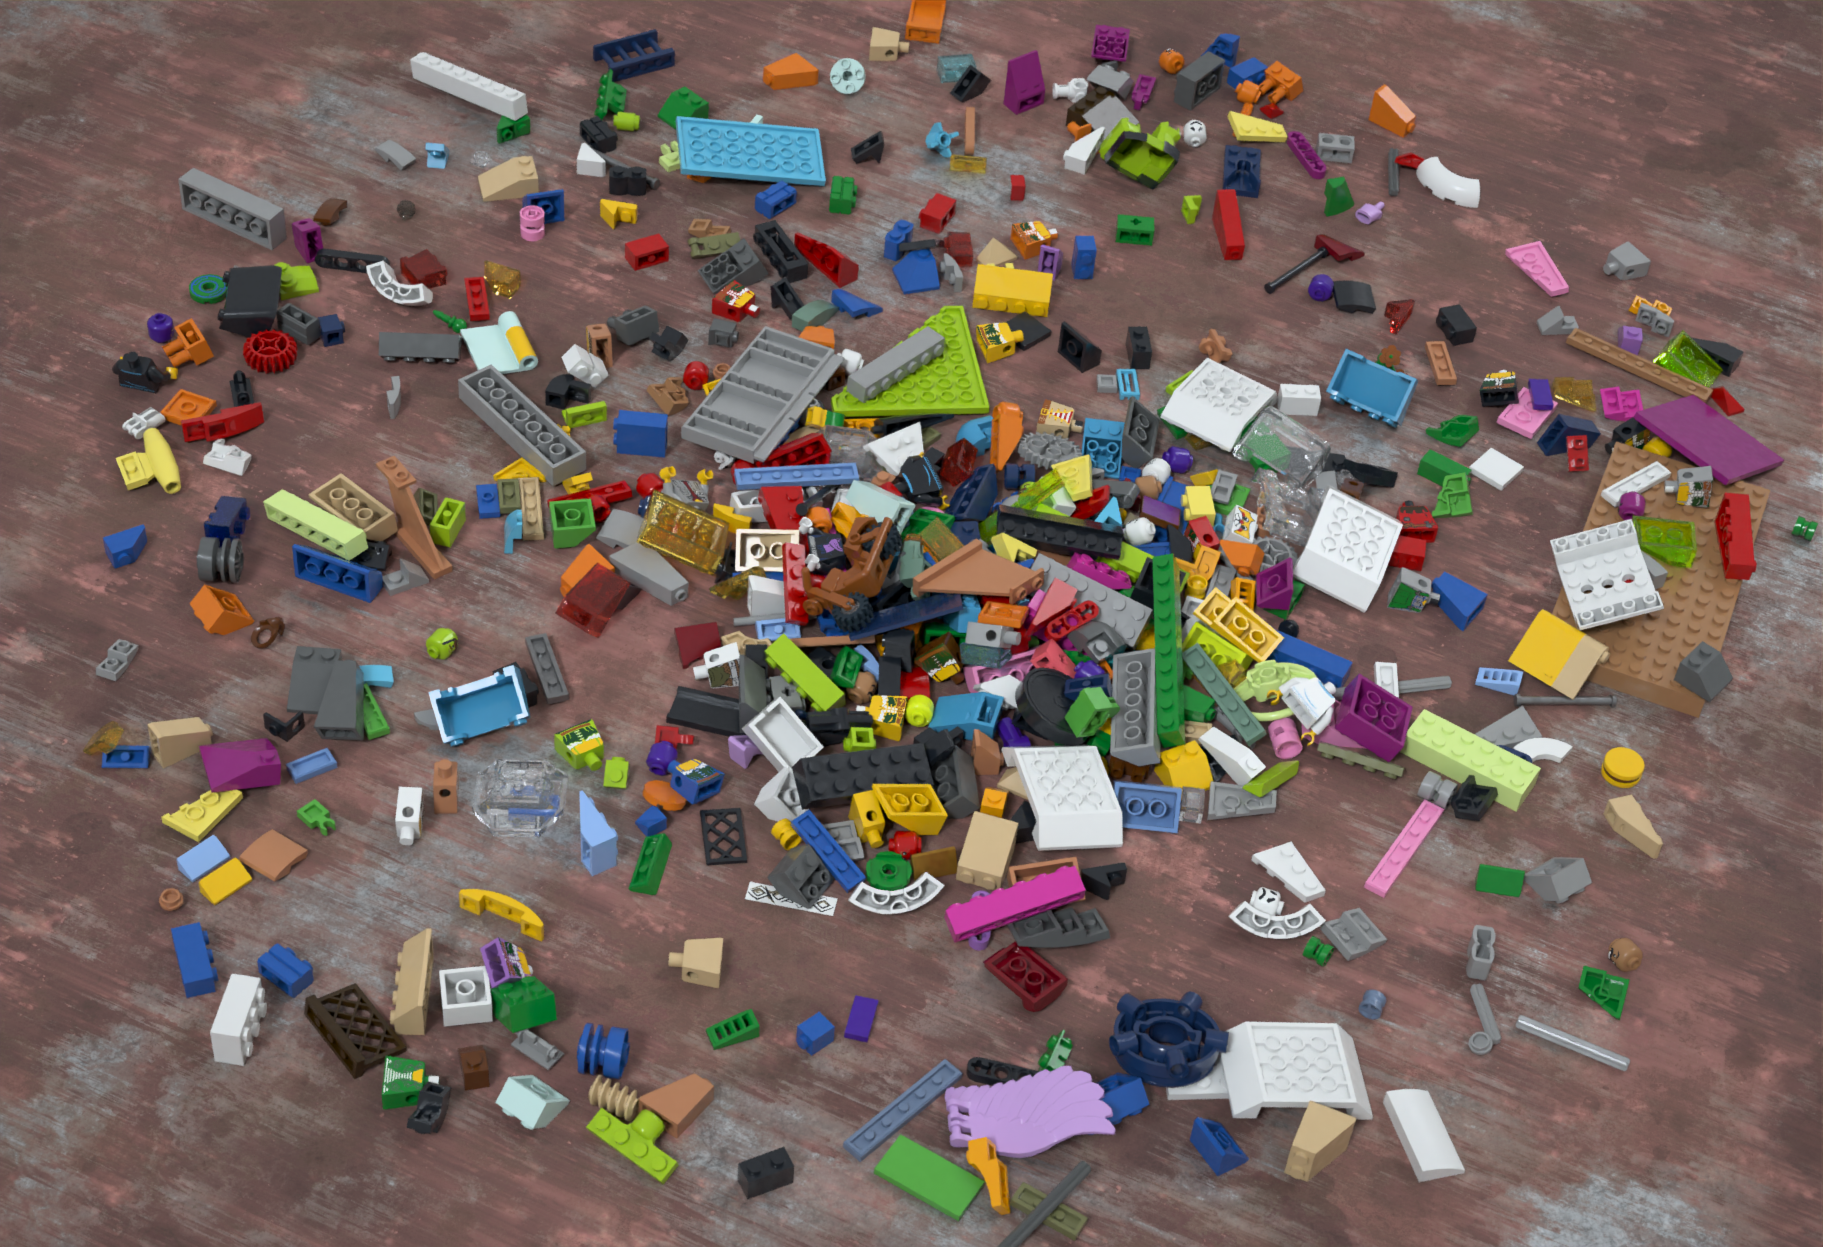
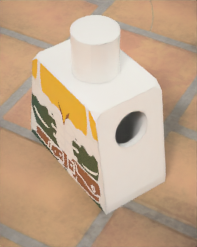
M399 787L395 823L397 837L400 838L399 842L403 845H412L414 839L421 837L425 812L422 788Z

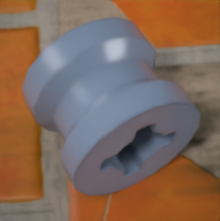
M1367 990L1363 995V1001L1359 1005V1012L1368 1019H1378L1382 1014V1008L1386 1004V997L1377 990Z

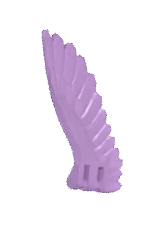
M1061 1066L1051 1072L1045 1069L1033 1077L1027 1075L1017 1082L1009 1080L1004 1085L1000 1082L991 1088L989 1085L981 1087L974 1085L967 1088L961 1086L956 1089L949 1087L945 1091L946 1109L949 1111L947 1116L949 1131L952 1132L950 1135V1145L953 1147H968V1141L987 1137L996 1145L997 1155L1023 1158L1048 1150L1055 1144L1074 1135H1115L1116 1130L1112 1123L1105 1119L1113 1116L1112 1108L1105 1102L1100 1101L1104 1098L1105 1091L1098 1084L1092 1082L1089 1073L1084 1071L1073 1072L1071 1066ZM959 1112H969V1116L962 1115Z

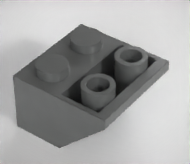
M809 844L791 848L767 877L781 896L807 909H810L834 880V877Z

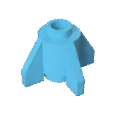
M941 122L934 123L929 134L926 136L927 148L936 150L945 158L951 157L950 148L947 147L951 143V138L958 136L959 132L948 134L943 131Z

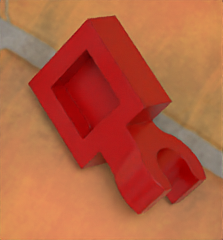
M657 725L655 743L668 741L677 750L678 743L693 744L694 735L679 734V727Z

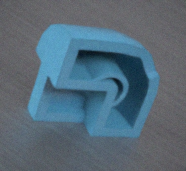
M988 415L970 420L963 424L958 431L956 444L966 460L984 455L985 449L991 447L992 419H994L992 416Z

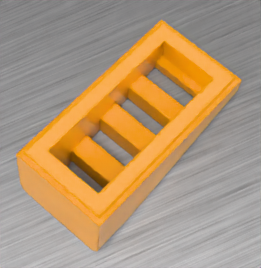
M1238 577L1231 581V600L1237 597L1254 612L1256 581Z

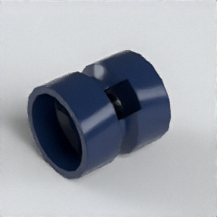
M1005 464V489L1017 490L1025 482H1035L1034 464H1022L1021 467L1018 464Z

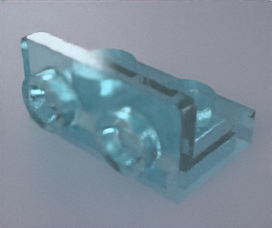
M965 642L960 644L961 661L963 664L1000 669L1012 658L1011 650Z

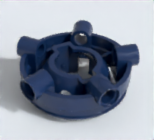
M1186 992L1179 1001L1161 998L1140 1001L1130 993H1127L1121 997L1117 1004V1010L1120 1014L1115 1020L1113 1035L1109 1038V1045L1117 1062L1129 1075L1141 1077L1143 1083L1152 1086L1178 1088L1195 1084L1210 1074L1215 1066L1219 1052L1226 1053L1229 1032L1219 1030L1218 1025L1211 1016L1200 1009L1203 1005L1202 999L1195 992ZM1147 1028H1149V1036L1145 1033ZM1159 1042L1169 1043V1044H1173V1045H1171V1046H1169V1045H1162V1044H1159Z

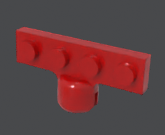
M623 480L548 499L547 504L549 508V502L591 498L594 520L596 523L605 521L611 513L608 503L631 498L632 490L626 481Z
M785 542L782 545L785 623L805 626L808 623V613L804 610L803 603L809 599L803 588L801 573L802 568L806 567L805 545ZM810 573L812 587L821 589V584L825 577Z

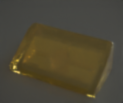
M951 154L949 170L985 174L987 158Z

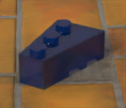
M221 496L214 507L216 512L209 514L211 520L204 522L205 537L218 538L220 547H222L225 538H230L231 544L233 539H240V535L245 532V521L250 518V507H247L246 498Z

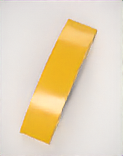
M460 890V908L479 916L484 910L490 911L521 924L522 934L541 942L543 941V922L530 908L506 895L487 890Z

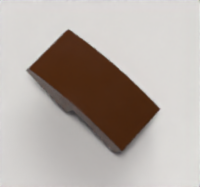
M329 198L319 207L313 217V221L321 222V225H332V222L339 219L340 211L347 208V200Z

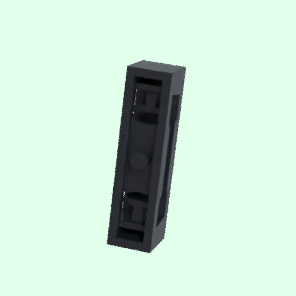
M776 220L755 225L753 240L755 244L759 245L763 255L767 256L770 264L776 268L781 278L786 277L789 283L807 279V261Z

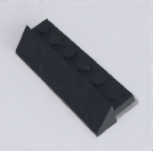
M1000 504L998 506L996 535L1005 533L1037 550L1070 556H1073L1076 552L1081 555L1087 554L1093 560H1097L1098 556L1116 560L1120 558L1122 537L1124 535L1121 526Z

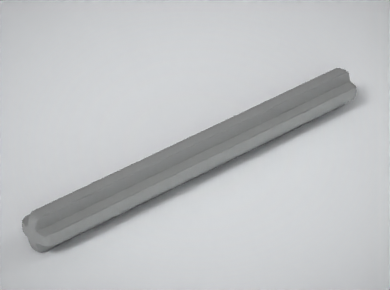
M1450 676L1398 681L1399 694L1447 689L1451 687L1452 681ZM1346 687L1336 688V692L1332 695L1335 700H1342Z

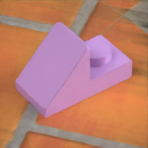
M736 735L728 738L730 758L744 769L748 767L753 756L763 754L747 735Z

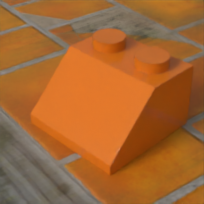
M205 584L190 602L191 607L195 611V616L201 619L204 624L203 627L211 634L227 635L254 622V619L235 594Z

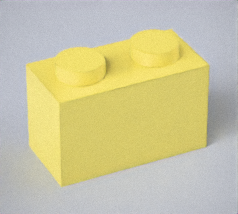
M1186 486L1185 493L1181 495V506L1185 508L1184 521L1188 522L1207 516L1213 527L1216 513L1210 486Z

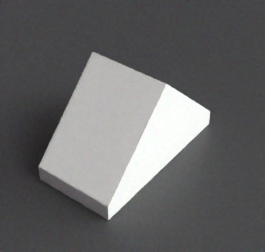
M582 143L577 157V174L597 177L606 176V161L586 143Z

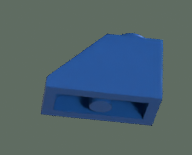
M144 524L103 537L105 553L115 569L137 560L147 543Z

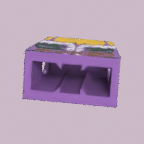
M498 937L480 948L492 988H496L503 983L520 981L526 976H532L533 969L527 964L524 951L510 942Z

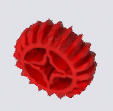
M266 329L265 332L258 331V334H252L251 338H247L243 346V357L247 366H251L252 370L257 369L258 373L265 371L266 374L268 372L275 374L276 371L283 372L284 368L289 369L290 365H294L298 350L294 338L290 337L289 333H283L282 330L277 332L275 329L272 331Z

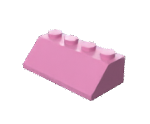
M1041 645L1031 647L1028 651L1006 657L1000 656L963 667L970 693H977L973 689L974 685L1001 676L1011 675L1022 681L1031 670L1036 669L1030 661L1036 648Z

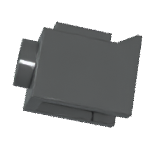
M714 318L709 329L708 345L715 344L732 348L733 343H737L739 331H736L737 323Z

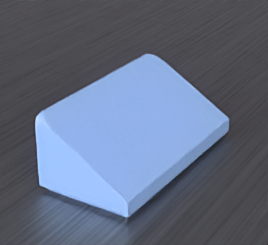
M785 618L761 620L755 623L758 639L768 638L770 641H776L783 633L789 639L801 638L800 626L785 623Z
M212 835L177 858L178 870L191 882H195L228 860L230 855L218 838Z

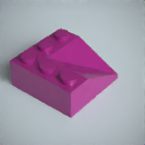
M1359 673L1344 689L1335 729L1357 742L1360 746L1375 753L1376 756L1390 762L1404 747L1413 707Z

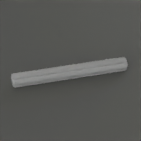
M1520 1015L1517 1019L1516 1027L1619 1070L1626 1071L1628 1069L1630 1059L1524 1015Z

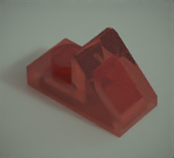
M1398 300L1387 303L1384 316L1390 319L1389 324H1392L1391 333L1397 335L1410 318L1415 300Z

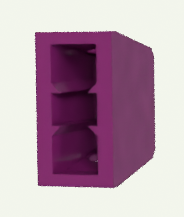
M310 218L293 222L292 230L297 250L306 263L314 262L317 251L323 249L320 226Z

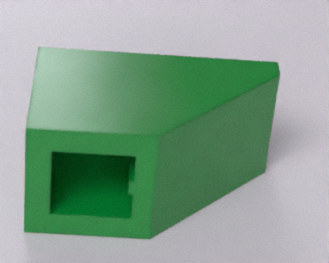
M527 114L516 121L502 115L497 125V142L500 144L531 133L530 118Z

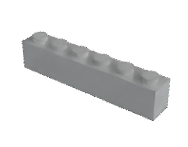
M927 326L849 375L846 391L865 403L883 390H887L894 383L901 381L905 376L915 372L919 367L926 365L930 360L940 356L944 351L945 338Z

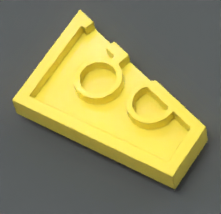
M210 790L202 794L200 799L190 805L186 803L179 807V811L171 815L167 813L162 816V823L200 842L243 799L242 792L230 790L211 793Z

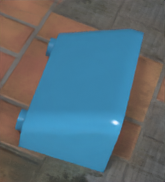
M512 665L503 668V674L496 672L493 676L456 688L450 687L444 691L437 689L428 692L443 743L456 747L464 744L463 740L513 724L515 727L527 724L530 712L520 669Z

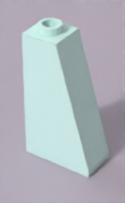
M853 480L845 496L860 514L875 517L877 523L883 522L885 517H889L894 526L897 527L900 535L915 508L914 503L870 482Z

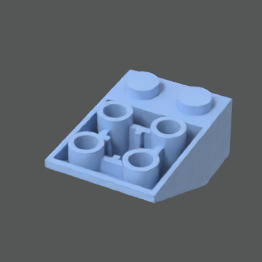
M582 790L579 792L581 862L589 873L594 876L616 866V856L618 855L616 841L618 840V835L614 828L609 827L604 814L597 811L592 798H588Z

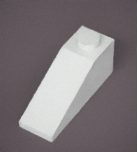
M1100 127L1074 142L1069 150L1065 151L1063 156L1065 169L1085 175L1101 143L1104 141V127Z
M1212 727L1198 739L1237 785H1245L1266 768L1250 749L1215 727Z

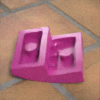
M1620 387L1600 389L1605 418L1627 421L1634 417L1636 412L1643 410L1639 389L1620 392Z

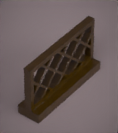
M356 983L320 998H317L315 995L306 997L304 1015L354 1079L363 1076L365 1069L385 1061L386 1056L395 1057L406 1052V1045ZM354 993L358 1000L357 1002L346 1000L344 996ZM327 1003L337 1004L338 1006L336 1010H331L325 1008L323 1005ZM341 1006L355 1008L353 1014L340 1012ZM358 1009L368 1011L371 1014L370 1018L356 1015ZM337 1018L349 1020V1027L339 1025L336 1022ZM353 1023L367 1024L366 1030L353 1028ZM370 1026L381 1027L383 1033L369 1031ZM349 1035L362 1036V1042L351 1041ZM366 1038L380 1040L379 1046L365 1044ZM385 1041L394 1043L396 1047L387 1049L383 1048L382 1045ZM364 1050L376 1053V1055L366 1060L361 1053Z

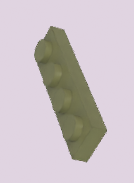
M1320 741L1317 751H1321V756L1333 759L1334 756L1343 758L1342 762L1354 766L1356 762L1364 765L1363 769L1376 772V769L1384 771V776L1397 779V776L1402 777L1405 769L1403 766Z

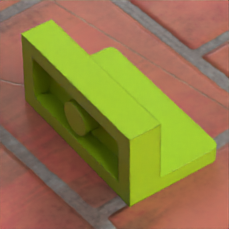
M605 401L567 408L562 410V416L569 428L607 421V405Z

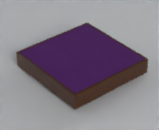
M1146 495L1142 496L1139 518H1147L1153 524L1167 529L1166 525L1171 524L1178 530L1181 509Z

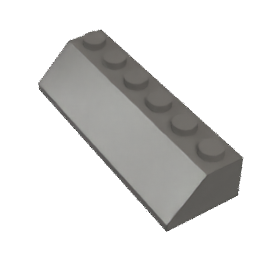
M1155 648L1113 655L1112 697L1116 700L1120 710L1111 718L1110 753L1114 757L1137 766L1160 763L1161 741L1157 734Z

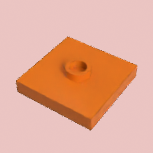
M180 389L160 413L164 415L166 421L181 425V420L208 416L217 404L215 400Z
M988 601L978 615V623L1021 628L1029 614V607Z

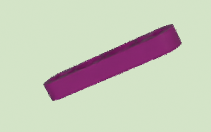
M1298 131L1289 132L1286 143L1312 178L1323 179L1326 174V165L1302 133Z

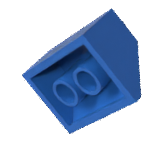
M1116 1073L1096 1083L1105 1091L1104 1098L1100 1101L1105 1102L1112 1108L1113 1116L1105 1118L1112 1125L1120 1123L1122 1118L1127 1115L1139 1114L1142 1112V1108L1150 1105L1141 1077Z

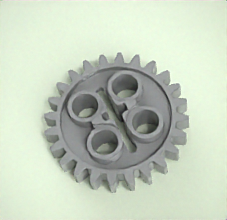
M1029 432V435L1024 434L1020 438L1017 447V453H1020V457L1025 458L1024 461H1031L1030 464H1037L1038 468L1043 466L1046 470L1052 469L1051 465L1082 456V450L1079 449V445H1074V441L1069 442V438H1061V435L1054 436V433L1047 434L1043 432V434L1036 432L1033 434Z

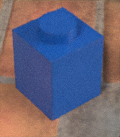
M818 1012L797 1026V1044L812 1056L834 1041L835 1027Z

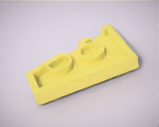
M1229 111L1228 119L1238 141H1286L1287 135L1283 125Z
M1089 454L1051 465L1053 472L1061 480L1073 502L1093 496L1092 460Z

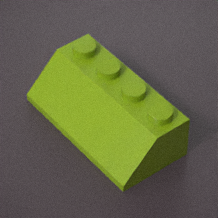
M784 633L765 650L767 657L765 661L773 669L777 667L782 672L780 676L788 684L792 682L797 687L795 691L803 699L807 697L812 702L811 707L815 712L829 711L846 705L844 693Z

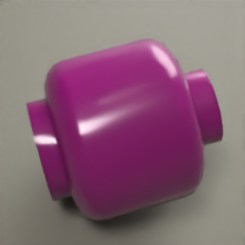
M1635 491L1621 495L1618 504L1619 516L1624 521L1632 519V522L1641 519L1645 511V498Z

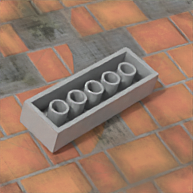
M192 168L178 179L183 210L270 250L275 249L287 239L283 208L195 168Z
M1039 553L1031 570L1044 569V584L1040 590L1046 593L1055 577L1078 589L1074 596L1077 599L1074 607L1087 600L1095 602L1099 608V613L1093 621L1107 623L1127 645L1126 648L1135 651L1153 616V609ZM1038 590L1031 592L1026 597L1032 600ZM1085 609L1081 616H1084L1087 613L1091 614L1092 611L1090 609Z

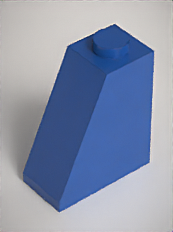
M1444 572L1439 578L1436 577L1431 584L1432 592L1440 594L1437 605L1462 631L1470 625L1484 608L1488 594L1447 572Z

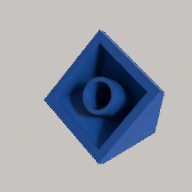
M1200 1117L1194 1120L1190 1141L1217 1177L1249 1160L1221 1123Z

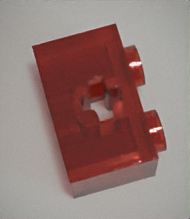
M965 438L948 447L940 476L953 487L969 478L978 449Z

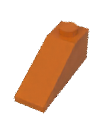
M1000 413L992 419L990 464L995 465L996 474L1003 469L1023 434L1024 427L1020 417Z

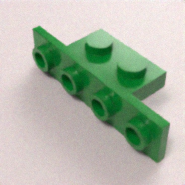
M611 69L607 74H603L599 80L600 87L597 92L599 97L596 101L597 108L594 115L598 116L601 120L607 114V109L618 114V112L624 111L627 89L612 82L613 70Z

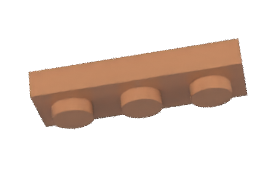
M1426 341L1425 350L1436 384L1456 385L1457 377L1445 341Z

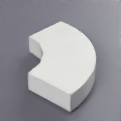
M1533 738L1520 742L1513 749L1529 755L1532 758V762L1540 759H1549L1561 763L1571 752L1573 746L1556 739Z

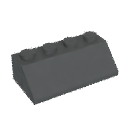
M379 332V356L384 357V361H396V358H403V361L415 362V358H423V362H435V359H443V363H455V360H460L462 337L460 335Z

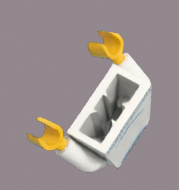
M1295 677L1281 685L1278 691L1270 690L1267 693V698L1271 695H1276L1277 698L1271 702V705H1277L1280 702V696L1283 695L1282 700L1307 730L1312 729L1301 736V740L1304 736L1311 737V742L1307 745L1310 746L1314 742V736L1316 734L1319 735L1331 722L1334 711L1332 705L1335 702V698L1332 695L1336 692V688L1331 682L1323 685L1318 678L1309 680L1308 678Z

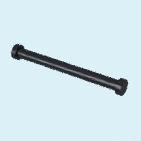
M1323 246L1318 248L1316 253L1273 282L1266 283L1264 285L1265 291L1268 294H1272L1277 287L1320 258L1328 256V250Z
M841 484L826 485L807 501L799 503L796 506L797 514L800 516L806 515L812 506L831 491L839 489Z

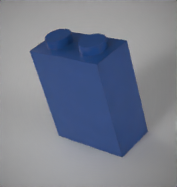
M619 410L618 418H614L613 430H617V433H614L613 445H617V453L665 458L668 414Z

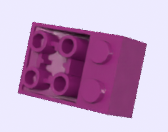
M1096 25L1091 57L1126 62L1130 29Z
M1034 50L1009 60L1003 104L1016 115L1044 104L1045 85L1038 51Z

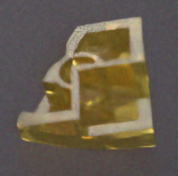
M1574 377L1554 378L1552 387L1555 397L1588 411L1596 412L1592 380H1574Z
M754 566L709 588L710 593L723 599L730 596L739 600L748 591L749 575L767 578L764 568Z

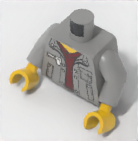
M673 466L661 469L659 475L665 483H663V489L659 494L660 497L664 498L665 503L677 516L693 518L696 523L702 522L706 517L704 511L709 505V485H707V481L713 478V471L709 470L706 474L705 469L699 471L697 474V478L701 482L699 484L698 481L670 479L676 475V470Z

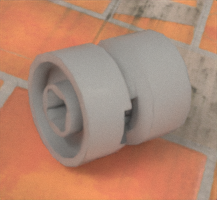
M1429 771L1420 785L1417 796L1427 801L1434 800L1435 805L1446 810L1451 804L1452 797L1456 794L1458 784L1448 779L1443 781L1440 775Z

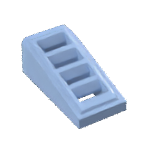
M1480 667L1475 685L1515 695L1518 693L1523 672Z

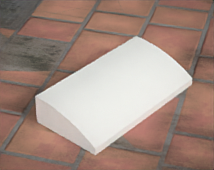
M1419 1089L1387 1091L1383 1104L1418 1181L1423 1182L1463 1174L1465 1169L1429 1092Z

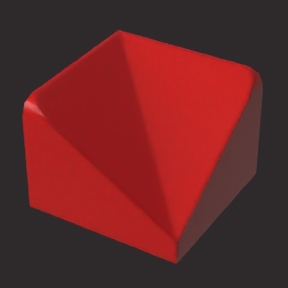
M1010 175L1012 185L1010 200L1023 201L1026 188L1025 178L1023 175Z

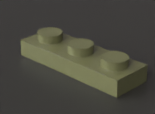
M1023 1182L1011 1198L1010 1205L1029 1215L1047 1195ZM1060 1203L1042 1223L1075 1241L1086 1226L1088 1217Z

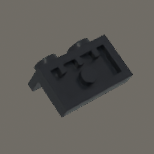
M383 541L367 542L368 549L350 560L366 567L386 572L388 558L392 555L390 545Z

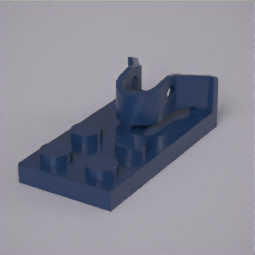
M1225 145L1222 190L1235 189L1236 196L1258 198L1261 179H1259L1261 149Z

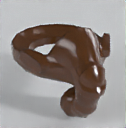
M275 617L259 621V625L251 635L253 646L258 649H264L274 642L278 633L283 635L285 630L283 618ZM264 630H270V639L264 644H259L258 637L260 633Z

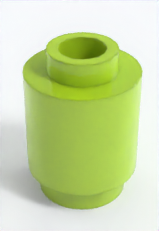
M618 112V115H614L613 126H617V130H639L640 115L627 112Z

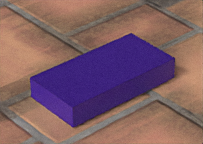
M1529 379L1528 388L1533 409L1553 410L1554 404L1548 380Z
M855 995L844 1038L868 1042L878 1007V1000Z

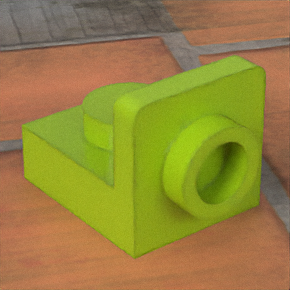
M1201 195L1184 196L1181 211L1187 224L1195 223V218L1198 216L1201 206Z

